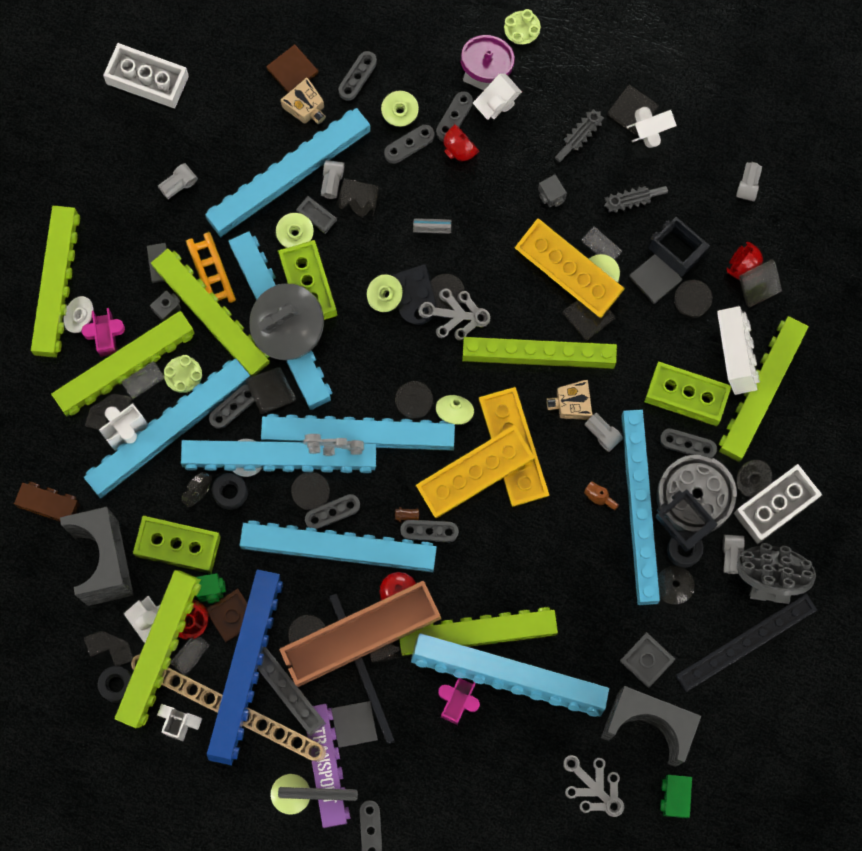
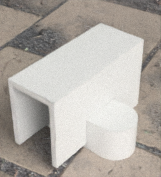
M499 74L473 104L487 120L490 117L495 119L501 111L506 112L514 106V100L522 91L506 74Z
M642 107L635 112L637 123L629 125L627 128L635 126L639 138L632 140V142L643 139L645 145L652 148L660 144L659 132L675 127L676 123L671 110L652 116L649 108Z
M132 403L122 412H119L116 407L107 408L105 416L109 422L100 428L99 431L116 451L123 443L130 444L135 442L137 439L136 432L144 430L148 423Z
M149 596L142 602L140 600L124 613L144 643L147 640L160 605L155 606Z
M161 704L157 716L166 719L161 732L180 741H184L188 727L198 730L202 721L200 717L189 713L185 714Z

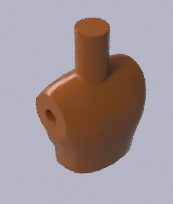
M593 481L586 487L584 494L593 503L598 505L607 504L614 511L619 507V504L609 497L606 488L597 485Z

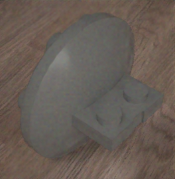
M279 284L273 286L260 295L252 308L249 321L251 336L257 347L272 358L279 360L300 358L316 346L322 335L324 327L322 307L309 290L299 285Z
M762 543L761 546L743 551L737 561V571L740 577L752 586L750 599L789 604L791 595H798L808 591L815 582L816 572L812 562L792 551L788 546L777 547L771 546L768 543Z

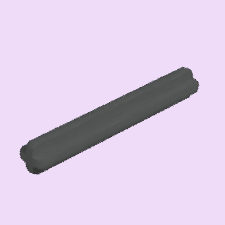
M280 787L278 789V797L286 799L356 801L358 799V791L355 789Z

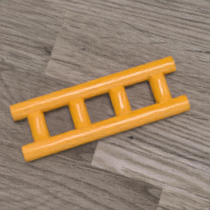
M205 233V240L196 244L193 239L186 240L199 278L207 286L205 290L209 294L213 293L210 284L221 281L224 291L214 295L218 300L227 298L229 303L235 302L236 298L211 233ZM208 247L212 257L201 260L198 250ZM215 264L218 274L207 277L204 267Z

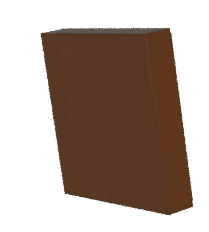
M295 44L266 66L267 70L288 93L305 78L310 80L318 74L315 66Z
M236 589L222 598L220 602H216L207 608L210 619L226 643L239 635L248 604L239 589Z

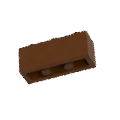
M30 481L28 484L22 482L14 503L20 509L61 522L60 517L76 514L80 506L75 496L69 494L62 496L58 494L57 490L51 488L44 490L39 488V484Z

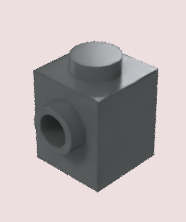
M556 175L539 183V196L544 204L547 203L550 208L564 203L567 192Z
M167 290L150 305L151 310L162 322L181 310L180 299L174 293L170 294Z

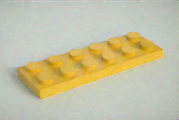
M540 219L534 222L515 246L516 250L600 318L603 317L625 289Z
M516 387L479 397L490 438H494L515 425L535 457L534 460L503 478L511 506L514 507L549 497Z
M514 425L416 484L434 517L438 518L534 460L535 457Z

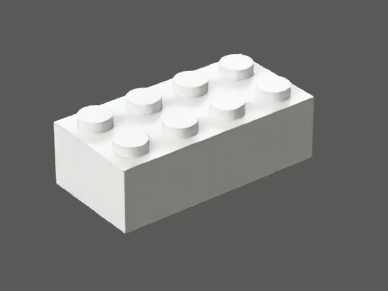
M117 43L103 75L108 85L174 109L189 77L186 67Z
M740 306L719 310L717 312L726 370L732 390L735 395L756 391L757 383H760L755 368L757 362L752 350L754 344L752 337H750L751 325L747 319V314L742 312Z
M797 464L738 508L734 515L755 542L759 544L815 502L822 494Z

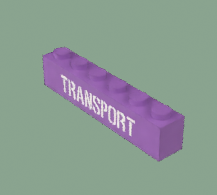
M327 704L313 706L326 723L311 736L307 732L308 738L320 743L326 749V755L323 760L317 762L312 760L316 788L345 789V787H341L340 779H343L342 767L338 768L337 760L340 759L338 747L334 748L333 740L337 739L335 728H331L330 720H333L332 709L327 708ZM318 746L311 750L312 757H317L320 754ZM318 800L323 828L347 824V819H350L349 808L344 807L343 800Z

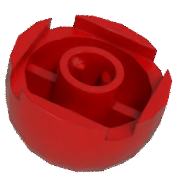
M456 124L444 136V145L447 148L444 152L450 159L455 157L459 161H466L479 152L478 148Z
M746 242L747 246L745 248L741 246L729 261L732 266L730 269L727 268V273L737 279L748 280L754 276L757 277L763 270V255L751 242Z
M391 573L384 578L380 585L379 594L381 600L417 583L406 573Z
M195 599L192 601L194 603L190 614H187L184 620L186 621V626L183 632H180L178 635L182 639L198 638L203 634L208 625L209 615L207 609L201 602Z

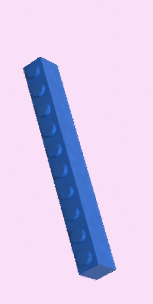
M262 570L256 571L207 751L209 761L232 765L233 760L238 758V741L243 739V722L248 720V703L253 701V684L258 682V665L263 663L264 654H262L263 647H267L269 640L267 631L272 628L274 620L271 617L272 612L276 611L278 606L277 593H281L283 587L280 574Z

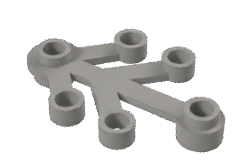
M447 288L440 291L439 297L441 300L447 301L453 310L435 308L430 302H424L418 309L420 316L423 318H429L432 315L453 318L444 326L437 328L436 335L440 338L446 337L449 331L462 320L471 321L464 328H459L455 331L454 336L457 340H463L476 326L484 327L490 322L489 312L483 308H478L471 300L470 294L467 291L460 292L457 299L460 303H465L471 312H465L452 296V292ZM444 291L448 293V298L443 296ZM461 294L466 295V300L461 298ZM424 307L428 309V314L423 312ZM478 315L483 317V321L478 320ZM440 329L445 330L444 335L440 334ZM458 331L463 332V337L458 336Z
M307 434L303 440V444L307 445L310 454L320 453V445L324 446V456L335 455V448L347 449L352 455H360L364 450V442L360 440L347 441L346 438L321 439L320 434Z
M576 756L566 757L563 762L564 768L569 772H574L589 787L575 788L570 786L565 791L566 796L570 799L576 796H598L604 802H581L580 810L583 813L605 811L611 817L621 815L624 811V803L618 798V782L620 777L616 772H611L607 776V780L610 783L609 796L604 791V759L597 758L593 762L595 782L579 766L580 762ZM569 760L574 761L575 766L573 768L568 766ZM596 761H602L603 766L601 768H598L596 766ZM611 775L617 776L616 782L610 780ZM569 789L575 790L574 796L568 794ZM583 803L589 804V810H583ZM612 803L617 804L618 808L616 811L611 810L610 805Z

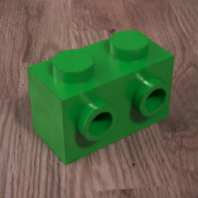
M217 573L197 577L201 579L199 583L201 584V589L197 595L200 602L208 601L211 604L220 602L219 599L224 598L223 593L226 592L225 581Z
M667 775L666 779H662V791H665V797L661 799L660 811L663 812V816L690 818L692 777Z

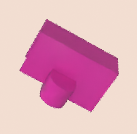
M107 308V315L96 316L94 311H92L93 323L85 324L81 330L82 334L88 340L95 339L97 352L100 357L112 355L117 352L115 336L123 334L125 326L121 320H113L109 308Z
M458 678L454 688L449 685H442L439 688V696L448 702L441 717L454 724H458L464 709L469 712H476L479 709L480 703L477 698L471 696L476 683L472 684Z

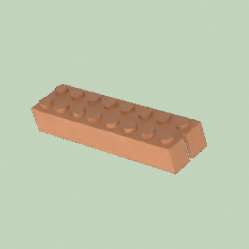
M422 581L279 650L286 665L291 667L288 670L295 685L300 687L441 620V616L425 582Z

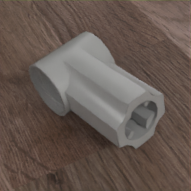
M325 160L321 196L329 199L337 198L340 179H342L344 173L343 162Z
M746 163L736 197L755 201L762 166L758 163Z
M184 163L174 170L173 175L159 184L158 188L167 199H170L183 188L191 187L198 178L187 164Z
M597 413L592 415L585 423V426L598 438L600 445L608 452L623 440L621 433L613 426L610 427Z
M724 535L722 545L724 573L739 574L737 571V561L739 555L744 551V536Z

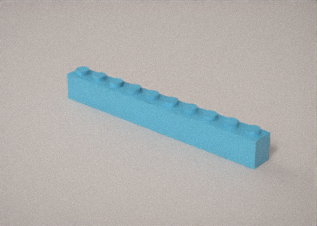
M357 108L353 111H347L343 118L330 123L323 132H317L309 142H303L296 151L287 153L282 161L269 166L265 173L256 175L248 185H242L238 192L226 196L221 204L218 206L214 205L208 209L205 214L207 221L220 237L321 167L325 164V160L332 159L369 133L370 124Z
M246 232L229 240L230 247L257 300L266 290L276 286L273 281L275 275L272 269H267L265 265L268 261L264 253H260L257 248L260 245L256 236L252 237L250 232ZM312 350L300 358L286 360L310 410L331 401L330 394H332L328 383L324 385L321 379L324 377L321 368H316L313 362L316 359Z
M236 358L233 361H227L222 366L223 369L218 373L213 372L204 384L200 383L195 386L191 394L181 397L177 401V405L173 408H167L162 413L163 416L157 420L153 419L147 424V428L142 432H136L137 439L135 442L121 444L116 449L117 452L104 457L99 466L90 468L84 478L100 498L105 496L217 408L241 386L249 383L252 380L251 376Z
M643 410L623 411L621 418L638 605L658 604L660 598Z
M268 414L267 417H262L261 440L262 442H303L307 434H320L321 439L346 438L347 441L360 440L365 444H376V448L454 450L455 424L445 421L432 423L431 420L413 422L410 419H402L401 422H394L393 419L384 418L382 421H374V418L355 420L354 417H344V420L333 416L317 419L316 416L312 415L298 418L297 415L279 417L276 414Z
M182 440L181 465L186 470H197V467H205V470L209 471L216 470V468H224L226 471H235L236 468H244V471H255V468H263V471L268 472L275 471V469H283L285 472H293L294 469H302L303 472H313L314 469H321V472L341 470L343 473H350L352 470H360L361 473H371V470L376 468V444L364 443V450L360 455H352L347 449L335 448V455L324 456V446L320 445V453L310 454L309 448L303 442Z
M248 521V523H243L241 549L434 572L436 546H433V543L430 542L413 544L414 541L407 539L397 542L394 541V538L383 537V540L375 539L373 535L356 537L355 533L349 532L339 535L336 534V531L325 530V533L317 532L315 528L298 530L297 526L292 525L281 528L275 523H267V526L260 525V522Z
M419 633L415 642L411 663L419 667L432 668L439 673L453 674L457 678H467L478 684L484 683L491 685L495 689H505L516 695L529 696L533 700L547 701L551 705L564 706L569 710L585 712L593 717H600L606 709L608 687Z

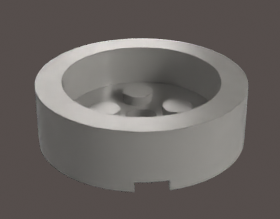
M701 455L685 456L673 462L664 472L657 487L656 498L658 508L665 502L667 505L673 501L671 497L679 490L684 492L687 489L692 494V490L700 489L703 495L701 498L695 499L718 524L712 531L719 528L730 516L737 497L736 485L729 470L719 461ZM682 500L664 516L680 532L691 531L696 533L706 525L685 500Z

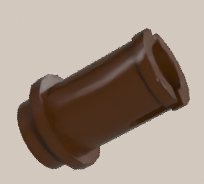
M399 507V509H395V520H399V522L401 520H419V509H402V507Z

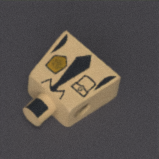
M305 78L281 99L282 107L303 123L313 119L317 124H320L326 118L321 112L324 108V102L308 78Z
M588 380L559 387L557 389V398L547 399L548 410L559 409L560 418L588 420L592 416Z

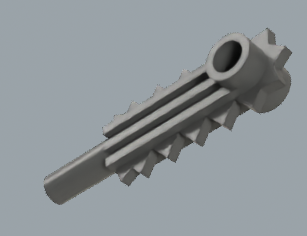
M593 109L591 112H586L587 118H581L582 123H577V129L572 128L573 134H567V137L564 138L566 145L555 156L557 161L561 162L571 150L578 151L579 147H582V142H587V136L592 137L591 131H597L596 126H602L601 121L604 117L601 116V111L596 112Z
M639 186L637 191L632 188L631 192L625 190L624 194L619 192L617 195L611 194L610 197L605 198L606 204L604 207H607L609 212L614 211L617 213L618 209L624 211L625 207L631 209L633 205L638 207L640 203L646 205V203H650L651 197L666 194L668 189L666 186L649 190L645 186L643 188Z

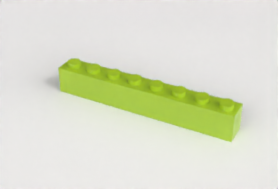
M52 206L31 351L36 356L57 358V353L61 351L62 342L59 340L60 334L64 332V322H62L63 315L65 316L67 312L65 299L69 297L70 288L67 285L68 279L72 278V268H70L71 261H74L75 258L73 244L77 243V232L75 231L76 226H79L80 215L75 208Z
M166 249L151 262L154 270L234 359L236 358L249 375L252 378L255 377L269 364L267 359L269 356L257 348L250 334L247 336L242 331L244 327L238 320L234 322L230 318L232 315L225 306L223 308L220 307L217 303L219 301L212 292L209 294L205 290L207 286L200 278L196 280L193 277V270L187 264L184 266L180 262L181 257L175 251L171 252L169 249Z
M179 311L51 394L66 416L75 415L85 404H92L96 401V397L109 393L116 384L126 382L133 373H140L144 370V366L150 362H157L164 353H170L181 342L186 343L191 340L195 332L183 313Z
M789 316L785 321L781 320L777 328L779 334L777 338L773 336L768 346L771 348L769 354L765 353L760 361L763 364L761 370H756L760 383H757V390L744 393L746 399L744 403H739L735 411L738 415L736 419H731L727 427L730 430L728 435H723L718 444L722 446L719 451L720 453L738 462L742 460L809 326Z
M464 337L463 361L614 369L616 365L617 344Z
M174 570L115 720L134 728H140L146 724L149 714H147L149 707H152L156 700L155 692L157 688L161 687L164 677H162L163 672L168 669L171 663L170 655L178 646V635L180 632H183L186 626V621L184 620L193 609L194 603L192 601L194 596H197L201 589V584H199L201 579L180 570Z
M544 607L539 608L538 612L530 613V610H522L517 615H511V612L500 613L499 617L494 618L491 615L480 616L479 620H472V617L462 618L460 619L461 622L453 623V620L441 621V625H433L432 623L401 638L400 646L402 656L413 654L419 633L466 647L555 636L558 634L555 610Z

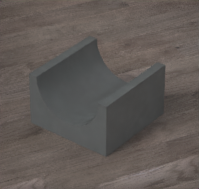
M108 507L60 517L61 525L74 539L88 538L96 541L99 547L100 557L97 569L85 583L74 587L75 595L87 606L134 596L119 521Z
M624 686L616 695L601 738L609 741L616 735L617 730L624 723L630 721L648 722L657 727L665 736L669 746L668 764L676 767L686 760L701 716Z

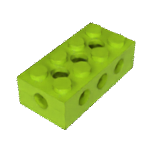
M315 240L278 250L287 283L299 285L309 290L319 301L323 310L324 320L337 316L336 307ZM301 264H306V265H307V266L304 267V268H299V267H298V266L301 265ZM306 281L312 282L310 285H304Z
M658 361L644 402L718 426L731 390V385ZM670 385L674 390L669 391L665 386ZM684 391L690 392L692 396L687 397L684 394ZM702 397L708 398L710 403H705Z
M143 516L133 554L138 558L212 574L221 536L217 532ZM157 537H162L163 540L160 544H154V540ZM181 541V546L178 549H174L173 544ZM194 546H201L199 552L192 553V548Z

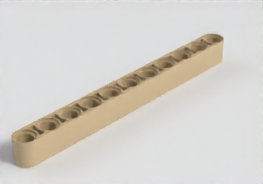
M137 655L132 659L131 666L133 670L136 667L140 655ZM169 667L167 670H164L162 675L164 677L163 686L218 713L222 694ZM175 677L180 678V684L177 687L173 686V679ZM196 685L198 691L195 695L191 696L190 688ZM210 694L215 696V701L212 704L207 703V697ZM247 707L250 717L247 722H243L244 727L310 760L317 762L324 759L326 749L323 745ZM262 720H266L267 728L261 731L259 723ZM279 729H283L285 735L282 739L278 740L276 732ZM301 738L302 746L296 749L293 744L294 740ZM318 746L320 754L317 757H312L311 750Z

